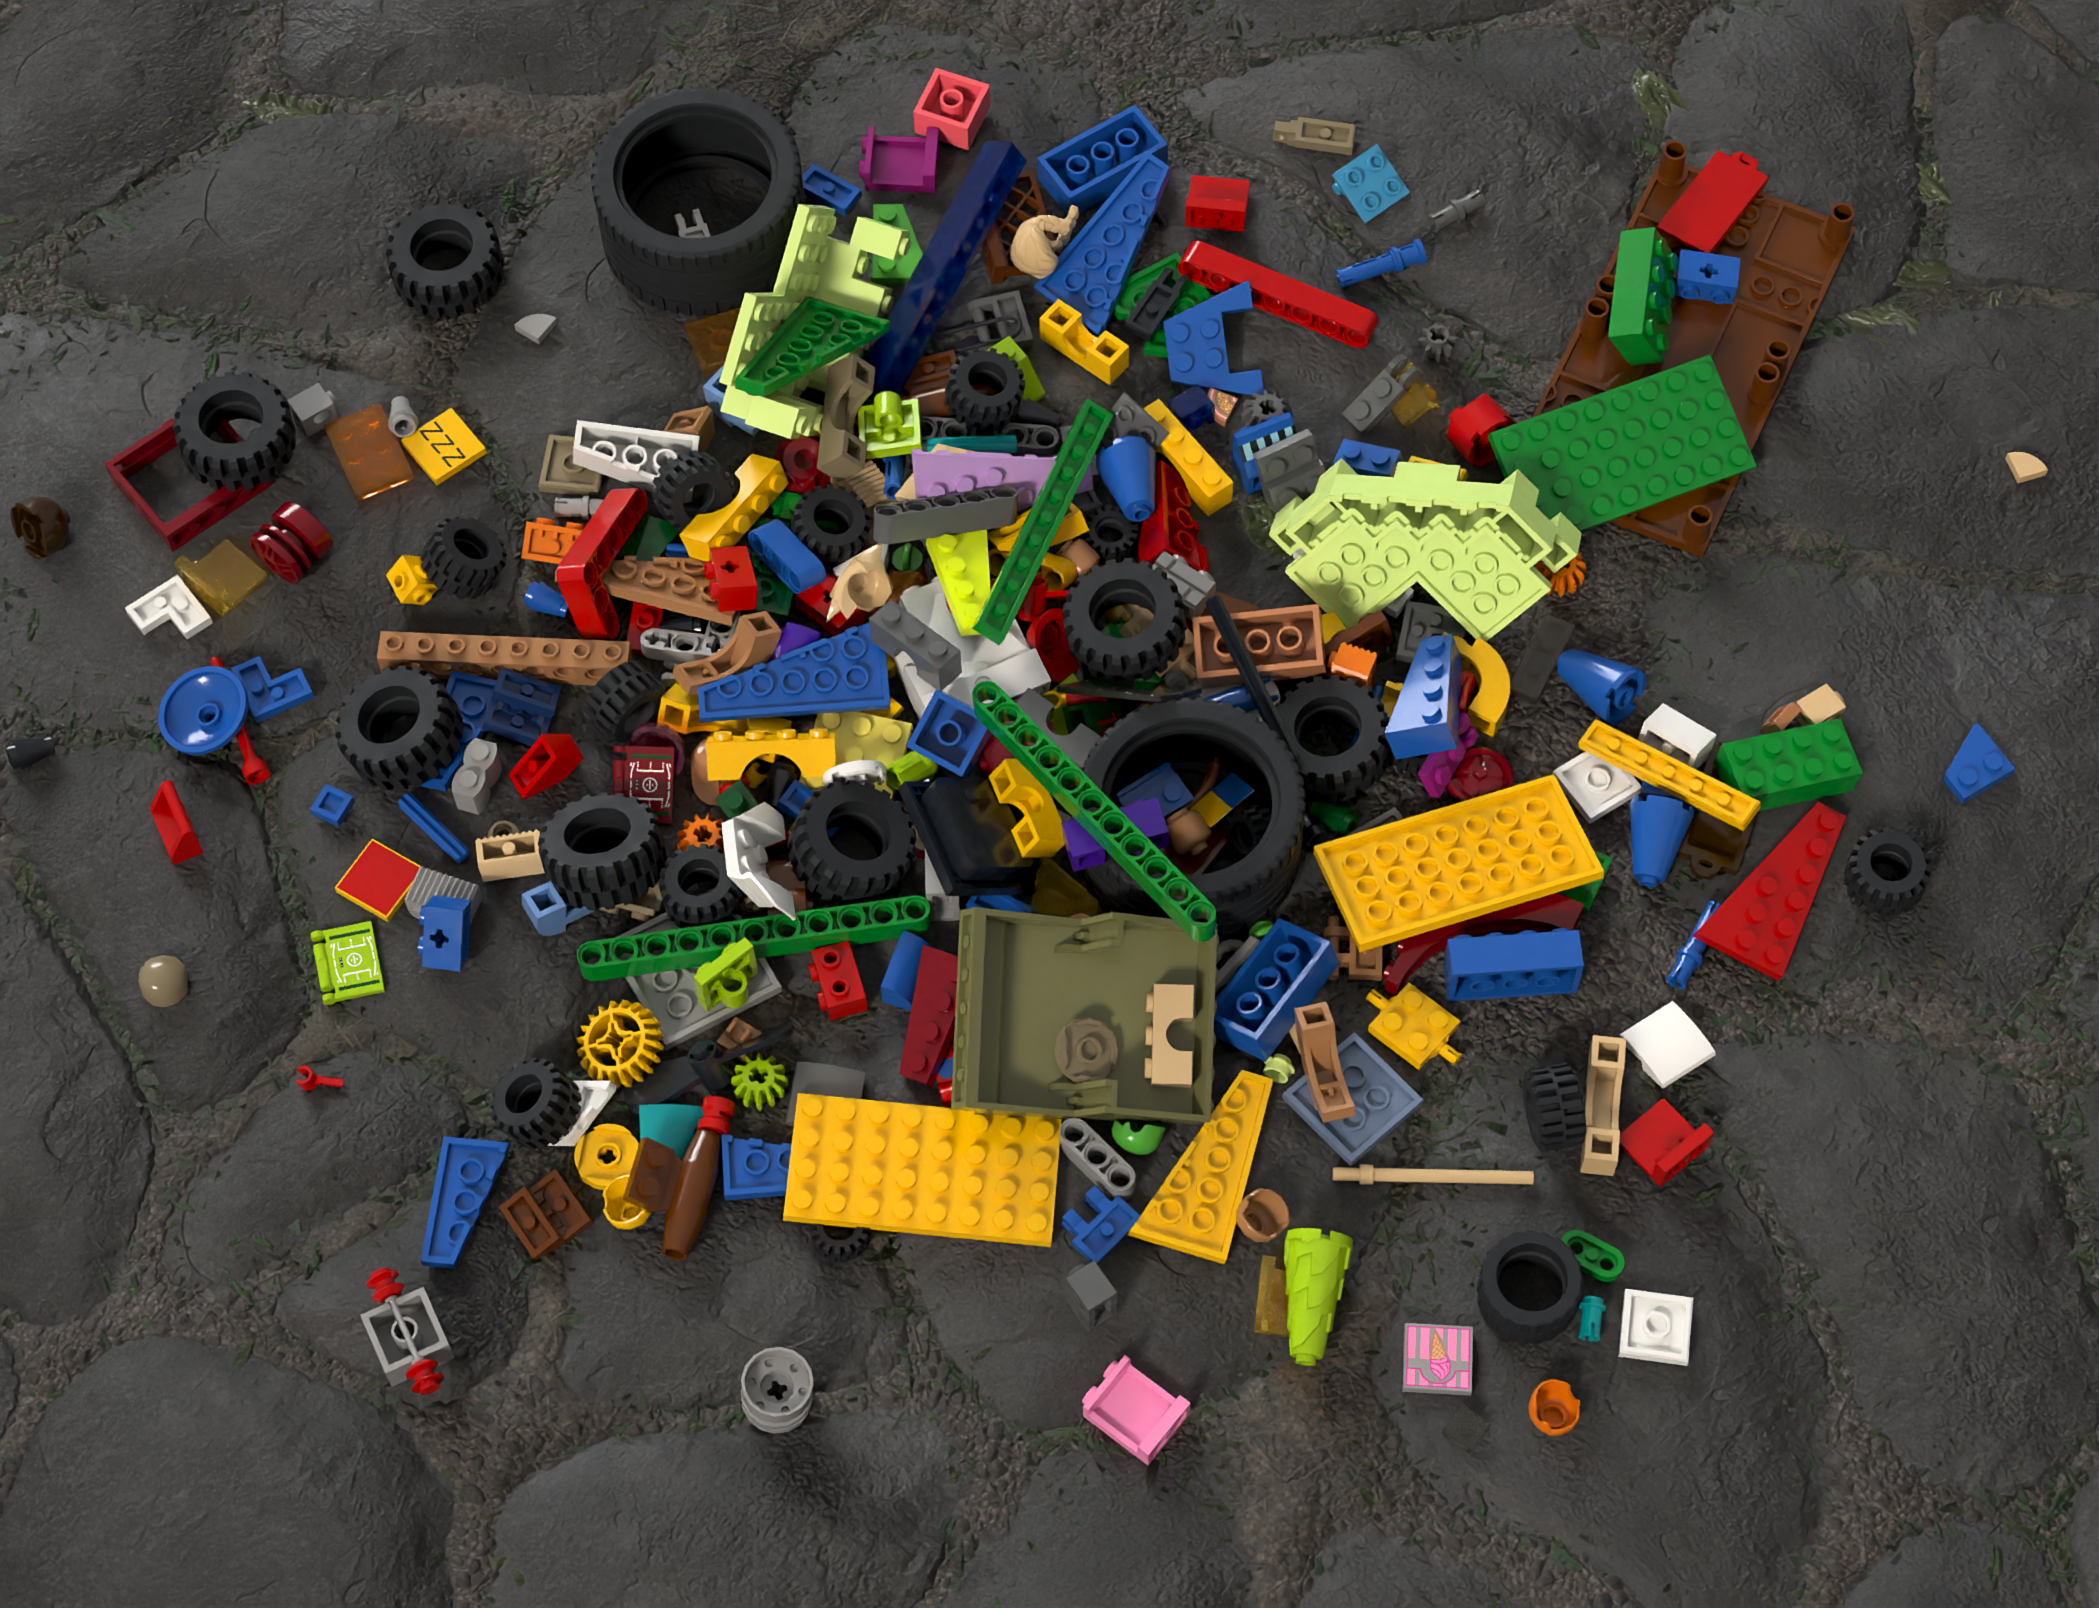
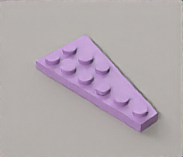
M911 449L916 499L1007 486L1016 489L1018 492L1017 510L1033 506L1057 456L1041 458L1036 455L1025 454L1024 457L1012 456L1009 453L966 451L964 454L949 453L947 450L923 452L922 449ZM1090 462L1075 494L1093 490L1092 462Z

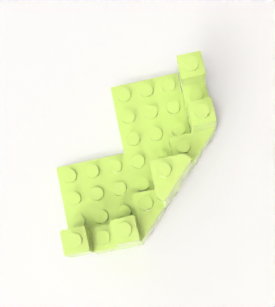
M798 204L773 292L744 294L719 381L727 385L720 411L745 419V424L789 439L799 438L800 434L807 437L817 436V433L821 432L824 406L799 398V396L807 386L825 392L828 367L852 354L862 358V346L765 397L752 396L745 391L735 389L736 377L806 296L884 318L885 314L890 312L894 298L891 296L893 289L861 279L860 276L867 270L869 264L868 252L892 260H902V257L907 255L910 248L911 240L908 238L910 231L867 217H857L851 241L847 243L828 236L835 228L836 217L834 213L836 209L821 205Z
M1341 458L1319 477L1315 492L1303 501L1297 495L1276 513L1269 536L1290 556L1299 548L1304 551L1303 554L1286 567L1285 573L1309 597L1319 604L1326 613L1335 611L1347 630L1358 624V621L1364 615L1384 609L1415 582H1418L1475 639L1479 637L1486 642L1551 590L1552 584L1533 565L1541 560L1553 573H1556L1578 555L1582 533L1561 512L1549 520L1536 507L1539 490L1518 469L1500 484L1459 481L1460 465L1398 462L1394 477L1358 475Z

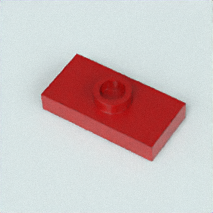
M633 601L627 641L631 644L632 654L643 655L641 652L640 636L648 629L659 628L660 622H663L665 609Z

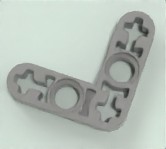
M744 610L739 612L732 626L709 620L705 634L659 628L648 629L640 636L641 652L650 659L687 663L710 657L715 654L716 644L720 645V649L717 650L718 652L731 640L739 617L744 615ZM720 626L731 628L728 632L724 633L715 631ZM689 644L693 646V648L688 651H681L677 649L680 645Z

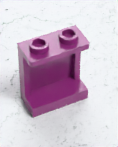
M868 126V136L862 137V154H866L865 160H860L859 178H864L865 190L936 193L940 148L939 128L927 127L926 138L877 136L875 134V126Z

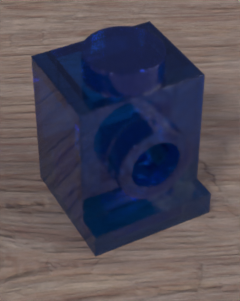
M1198 384L1168 401V409L1187 431L1199 428L1204 421H1207L1209 424L1214 422L1215 405Z

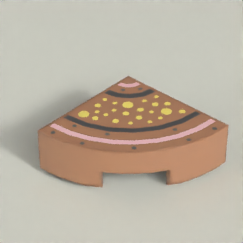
M1210 388L1207 402L1208 408L1218 424L1226 427L1238 404V398Z

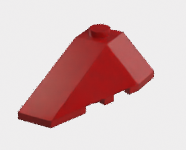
M1162 460L1156 463L1155 510L1149 518L1143 521L1139 538V564L1141 560H1144L1154 565L1155 561L1164 551L1171 556L1176 554L1183 557L1189 567L1198 572L1203 570L1209 573L1206 548L1204 545L1199 546L1196 533L1200 531L1198 522L1192 520L1188 511V507L1192 503L1186 484L1180 473Z

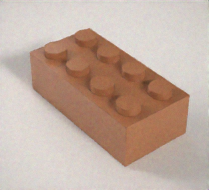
M1319 604L1230 614L1261 678L1269 676L1271 677L1270 681L1327 675L1322 614ZM1212 616L1192 618L1197 680L1201 688L1245 684Z

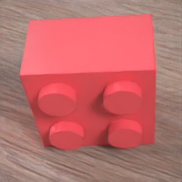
M935 68L913 111L915 133L926 137L927 127L939 128V141L969 150L991 107L990 85Z

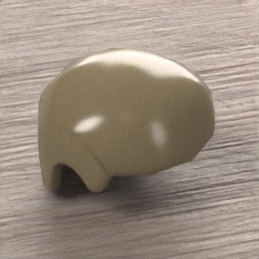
M167 955L156 956L146 961L140 969L138 983L141 994L151 1005L168 1007L177 1004L187 995L189 990L188 973L185 965L177 957Z

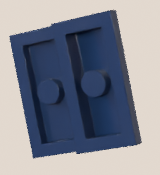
M501 667L484 718L482 730L532 746L542 734H547L561 687Z

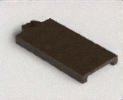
M1713 744L1703 773L1721 782L1713 762L1721 746ZM1702 810L1694 812L1693 820L1676 856L1689 860L1690 871L1693 875L1695 874L1700 878L1713 879L1718 876L1720 871L1736 876L1757 813L1746 829L1742 831Z

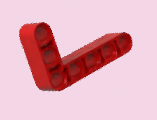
M642 488L612 489L558 565L556 573L558 585L577 629L585 640L615 639L619 633V619L601 577L647 510V496Z

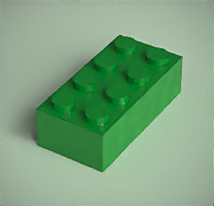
M1655 227L1621 231L1608 338L1629 366L1663 363L1665 350L1669 348L1667 332L1668 324L1672 322L1670 306L1671 298L1675 296L1674 272L1678 270V257L1667 245L1666 239L1662 238Z
M1841 719L1722 743L1713 761L1721 782L1760 801L1761 808L1759 811L1851 792L1863 774Z

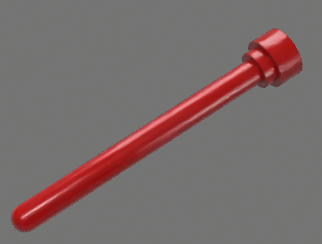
M212 657L210 659V666L224 668L219 657ZM244 722L236 734L245 759L242 772L246 783L251 785L260 784L270 777V771L266 761L256 755Z

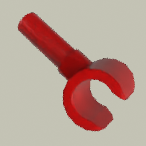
M300 1066L297 1069L301 1075L308 1076L303 1081L295 1080L303 1090H312L317 1085L344 1086V1079L316 1075L308 1066Z

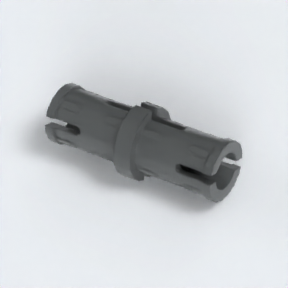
M1475 189L1458 200L1452 199L1446 207L1427 216L1429 227L1431 228L1435 225L1436 227L1432 231L1438 233L1441 229L1456 221L1458 223L1465 220L1466 215L1486 205L1484 195L1481 194L1477 197L1481 191Z

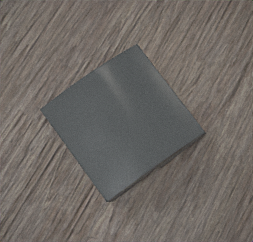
M798 1061L795 1066L785 1124L794 1126L798 1093L861 1099L866 1072L829 1064Z

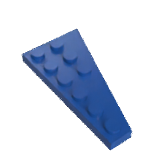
M1148 151L1058 257V265L1054 272L1040 279L1034 286L1035 290L1054 304L1057 299H1060L1081 313L1085 328L1098 337L1105 331L1172 173L1171 168Z
M869 623L846 629L844 633L837 636L821 639L783 654L780 658L766 664L764 662L753 666V669L738 675L732 674L697 688L700 722L890 709L886 652L871 642Z

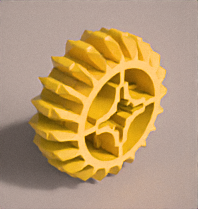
M622 999L619 1005L615 1001H610L608 1010L603 1006H598L599 1015H588L591 1021L590 1025L581 1026L585 1036L577 1038L578 1043L583 1046L577 1050L578 1056L582 1058L581 1066L588 1070L587 1073L592 1079L611 1081L618 1089L621 1084L631 1087L633 1078L638 1082H643L642 1073L645 1071L649 1074L653 1073V1069L650 1067L652 1062H661L656 1052L665 1050L664 1045L658 1042L665 1037L659 1029L661 1026L659 1020L654 1017L652 1011L648 1008L645 1009L638 1002L632 1004L628 1000ZM625 1022H636L640 1031L634 1032L627 1029ZM601 1057H612L616 1061L617 1066H605Z

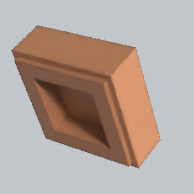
M1795 702L1779 707L1761 726V730L1765 734L1783 731L1801 709Z

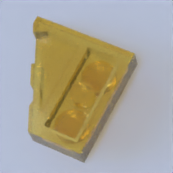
M1042 857L1039 860L1030 913L1068 918L1073 914L1080 913L1090 917L1096 916L1099 901L1049 857Z

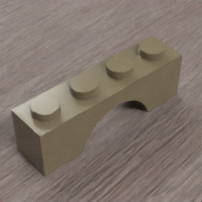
M855 354L829 366L827 374L817 469L838 482L865 468L867 443L853 435V424L859 408L873 393L875 367Z

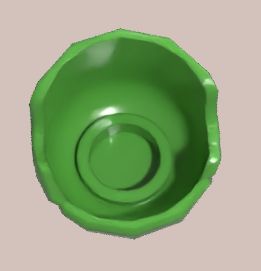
M1118 1120L1113 1122L1111 1128L1115 1143L1122 1150L1135 1155H1146L1155 1151L1166 1130L1163 1125L1152 1122L1140 1129L1137 1122H1126L1123 1124Z

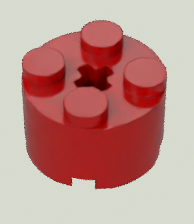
M1485 393L1478 396L1476 400L1464 408L1458 407L1453 410L1449 416L1451 423L1447 431V439L1472 466L1476 464L1478 467H1485L1497 461L1487 436L1491 432L1516 424V422L1493 398Z

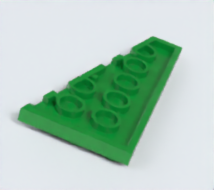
M806 296L736 377L735 389L745 391L752 396L765 397L889 332L891 321Z

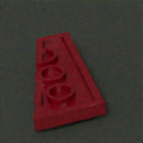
M923 945L899 1074L904 1078L932 1087L955 1030L958 956Z

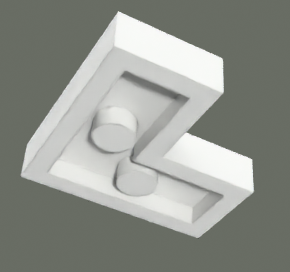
M178 575L125 607L127 614L143 635L171 619L183 636L189 639L213 623L209 614Z

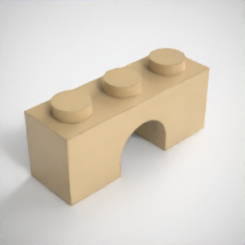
M1154 984L1153 992L1146 993V1012H1152V1025H1146L1145 1045H1151V1058H1145L1144 1078H1151L1150 1087L1190 1088L1192 1085V1051L1174 1049L1167 1041L1166 1031L1173 1023L1192 1022L1194 985Z

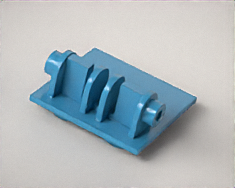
M1378 144L1332 174L1335 179V184L1332 185L1333 191L1337 195L1343 194L1348 198L1364 223H1367L1410 193Z

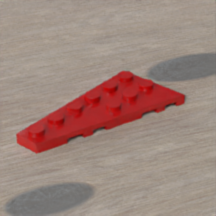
M1817 802L1692 937L1777 981L1781 979L1846 816Z

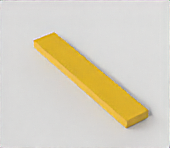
M1597 719L1594 720L1578 742L1580 749L1742 831L1746 829L1761 808L1760 801Z

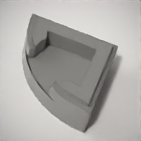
M533 314L522 318L514 326L517 332L540 344L557 325V320L551 315Z

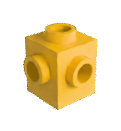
M402 555L386 574L397 598L403 604L425 605L431 600L432 595L438 589L435 586L436 583L427 578L428 572L423 571L421 566L423 561L420 560L421 556Z

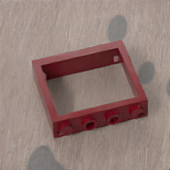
M175 418L166 421L160 428L148 436L140 438L136 444L122 453L116 454V457L105 463L114 484L172 552L273 485L271 477V481L264 485L261 482L255 484L254 488L245 490L243 484L236 485V491H227L224 485L167 524H164L126 479L177 446L173 431ZM225 419L220 421V426L215 429L226 444L244 441Z

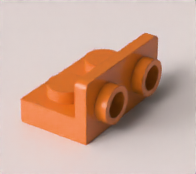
M538 517L536 523L526 522L521 558L560 564L565 554L585 528V525L567 522L566 527L554 526L555 520Z

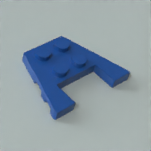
M1245 281L1163 321L1171 383L1203 389L1213 388L1237 395L1251 396L1253 392L1263 395L1261 369L1229 373L1222 319L1223 314L1253 310L1249 281Z

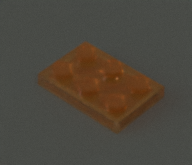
M380 403L324 424L325 431L357 501L414 479L413 472L395 434L388 427V419Z

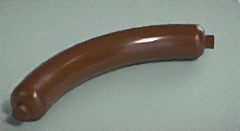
M1215 756L1214 759L1210 760L1203 781L1192 793L1194 797L1193 802L1186 806L1189 811L1193 805L1214 787L1222 766L1219 757Z

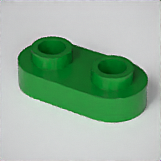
M1581 1230L1569 1231L1562 1237L1561 1240L1564 1241L1567 1247L1576 1246L1581 1249L1582 1253L1574 1255L1581 1264L1582 1272L1603 1282L1614 1281L1622 1274L1625 1260L1617 1248ZM1607 1262L1612 1266V1269L1604 1270L1600 1264Z

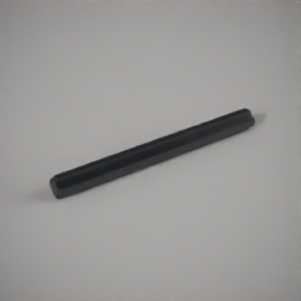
M1215 595L1207 599L1205 604L1262 720L1270 726L1271 731L1274 730L1280 736L1281 741L1284 740L1289 747L1288 751L1293 753L1296 759L1295 762L1298 761L1300 756L1222 597Z

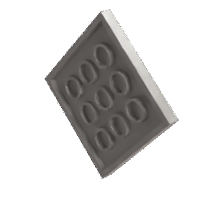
M713 888V889H711V890H709V891H707V892H705V893H703V894H701V895H699V896L708 894V893H710L712 890H714L715 888ZM667 912L617 937L680 929V927L676 925L675 920L671 921ZM739 913L732 914L733 921L742 920ZM752 936L748 939L755 942ZM721 940L716 945L725 946L730 941ZM687 945L684 950H694L697 945ZM657 949L654 950L651 954L660 955L663 952H665V950ZM623 954L619 959H629L632 957V954ZM765 958L756 959L758 974L747 982L750 996L746 1004L740 1008H730L720 1002L707 1012L699 1004L693 976L696 975L700 967L625 977L638 1002L645 1009L648 1008L652 1011L654 1017L659 1020L661 1024L659 1029L665 1036L660 1041L666 1051L782 992L781 985ZM731 985L726 990L730 992H735L739 990L741 986Z

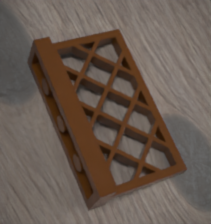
M979 171L967 172L964 193L991 285L1003 283L1004 277L1027 275V273L1020 271L1017 267L1009 266L1008 258L1010 256L1011 244L1002 239L1001 234L1006 230L1016 235L1018 228L1010 224L1015 216L1023 221L1032 218L1021 211L1026 203L1037 209V214L1034 217L1047 215L1034 171L982 177ZM1029 182L1030 190L1025 194L1015 188L1014 185L1016 183ZM996 185L1003 189V192L997 197L988 192L986 186ZM1008 193L1021 200L1016 207L1003 200ZM998 206L1011 213L1006 220L994 215V210ZM1044 231L1050 241H1055L1051 231Z

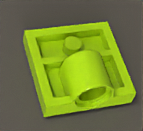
M884 391L875 396L873 405L861 406L859 408V439L867 443L865 460L912 454L911 449H922L921 417L918 398L901 401L897 393Z
M745 937L738 943L733 942L723 950L721 956L712 963H704L697 970L696 975L693 976L699 1004L707 1012L720 1002L730 1008H740L748 1001L750 995L747 982L758 974L754 947ZM731 985L741 986V988L735 992H730L726 990Z

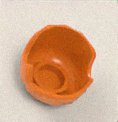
M1557 1379L1543 1381L1530 1397L1528 1406L1529 1416L1542 1433L1550 1436H1561L1569 1433L1578 1423L1580 1418V1400L1573 1396L1571 1386L1567 1382Z

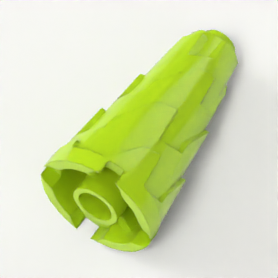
M1297 1228L1288 1230L1285 1233V1294L1288 1295L1287 1329L1289 1331L1290 1356L1296 1358L1295 1363L1299 1365L1315 1366L1316 1360L1323 1358L1328 1334L1332 1332L1337 1300L1341 1299L1345 1272L1349 1269L1353 1239L1335 1231H1330V1236L1321 1234L1322 1229Z

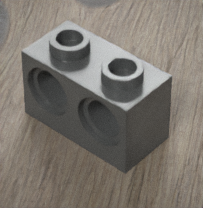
M1095 1261L1088 1265L1082 1263L1068 1273L1069 1277L1066 1278V1302L1088 1333H1091L1117 1316V1292Z

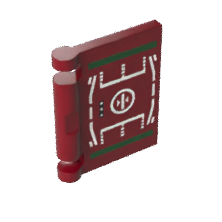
M614 745V752H627V760H613L612 795L622 793L627 795L628 798L631 796L638 798L653 809L659 823L672 824L675 747Z

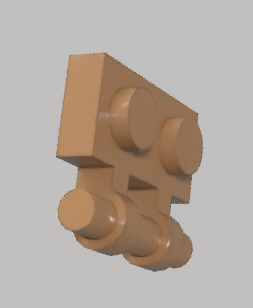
M1329 916L1327 918V927L1324 929V939L1331 941L1339 961L1338 967L1329 977V980L1339 979V969L1346 967L1349 968L1350 980L1381 981L1382 946L1359 952L1348 927L1340 926V917ZM1341 941H1349V953H1340Z

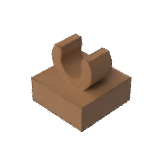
M734 1017L717 1040V1046L723 1051H727L761 1035L762 1032ZM749 1052L736 1058L745 1063L744 1058L746 1056L749 1057L752 1054V1052Z

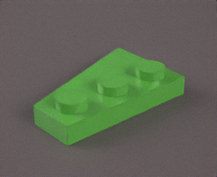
M873 204V220L910 231L908 238L911 240L909 251L906 256L902 257V260H892L873 254V283L879 285L932 284L931 274L903 204Z

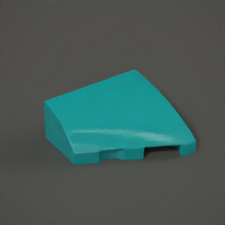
M639 1105L640 1140L648 1137L672 1148L682 1160L685 1151L694 1137L693 1134L698 1126V1121L703 1117L704 1113L700 1106Z

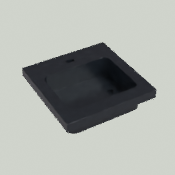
M938 777L935 781H905L898 788L946 896L1043 895L1050 888L1037 857H1022L1011 831L1020 822L1012 804L999 803L988 777Z

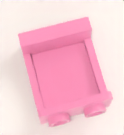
M1124 1355L1119 1362L1114 1360L1108 1366L1103 1375L1105 1380L1098 1388L1095 1386L1091 1387L1082 1400V1403H1084L1083 1417L1146 1465H1149L1189 1416L1191 1403L1181 1395L1177 1399L1134 1368L1131 1365V1359Z

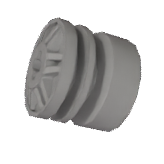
M783 1347L766 1348L753 1355L745 1365L741 1378L742 1409L750 1423L762 1431L773 1434L789 1432L802 1424L811 1409L814 1385L812 1370L805 1358L794 1350ZM777 1391L779 1395H782V1399L777 1400L775 1396H771V1392Z

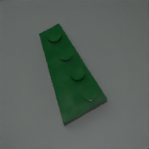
M643 515L614 560H624V556H636V561H653V557H665L667 545L673 543L675 539H679L681 532L677 531L666 520ZM609 595L619 617L630 601Z
M759 517L750 527L749 532L773 520ZM783 522L787 526V528L790 529V523ZM750 546L752 568L757 582L755 611L756 613L767 611L775 622L787 623L794 592L756 555Z

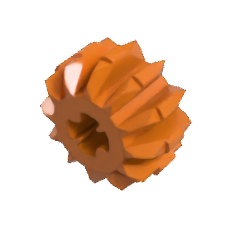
M1580 552L1556 573H1553L1541 560L1535 564V568L1552 584L1551 590L1547 594L1549 595L1553 591H1557L1561 598L1565 590L1573 594L1577 586L1583 584L1586 563L1582 562Z
M709 813L702 820L696 814L694 816L695 822L693 823L684 820V830H678L677 833L679 840L677 844L678 850L681 849L684 852L689 845L694 844V848H700V844H708L709 849H712L715 845L721 848L722 853L725 852L721 824L724 821L721 818L714 821L713 816Z

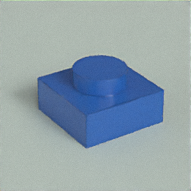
M325 784L311 806L310 812L313 816L340 827L354 805L355 799L352 795Z

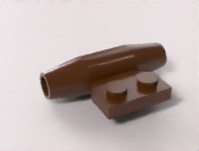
M954 349L896 364V372L903 392L907 394V396L901 398V401L918 398L920 417L956 419L957 415H950L948 411L949 405H945L946 384L951 367L957 359ZM971 385L976 392L982 395L994 396L998 394L989 385Z
M700 1129L696 1131L682 1160L676 1155L674 1149L648 1137L641 1139L623 1196L624 1201L650 1213L666 1211L662 1254L673 1260L683 1261L688 1258L706 1220L718 1177L721 1136L711 1130Z

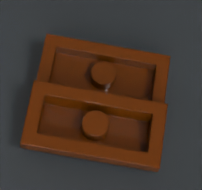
M556 1168L530 1189L524 1186L499 1206V1209L535 1260L562 1246L595 1223L563 1174Z

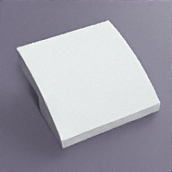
M1673 1001L1620 1034L1621 1038L1626 1039V1047L1641 1060L1643 1070L1662 1088L1670 1085L1716 1055L1715 1050L1702 1032Z

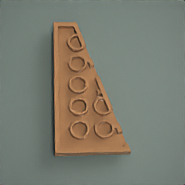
M624 556V560H613L601 577L608 595L732 626L740 612L718 611L716 600L710 599V580H706L704 576V561L695 558L653 557V561H636V556ZM556 569V571H555V581L557 582V576H556L557 569Z

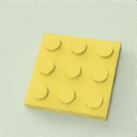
M857 711L817 714L814 728H827L828 733L835 732L837 765L858 760H874L884 763L886 767L906 755L908 748L906 745L913 730L912 723ZM801 772L799 782L813 792L824 786L823 777H804ZM886 780L882 785H878V781L873 783L875 785L874 789L881 792L884 789L891 794L890 798L894 800L896 791H892L886 785Z

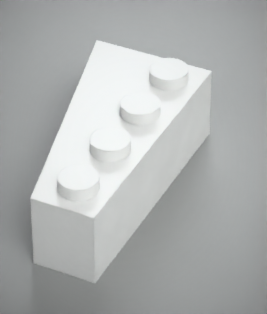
M577 420L573 463L652 492V489L656 488L653 484L654 477L660 476L659 468L661 466L665 468L668 465L666 460L670 457L673 459L678 458L677 454L684 451L686 455H689L690 450L698 452L700 436ZM694 486L686 493L683 503L692 502Z

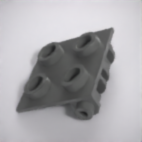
M1124 392L1109 410L1113 417L1101 442L1108 448L1113 445L1112 441L1117 438L1135 436L1145 439L1147 444L1152 445L1156 451L1169 435V432Z

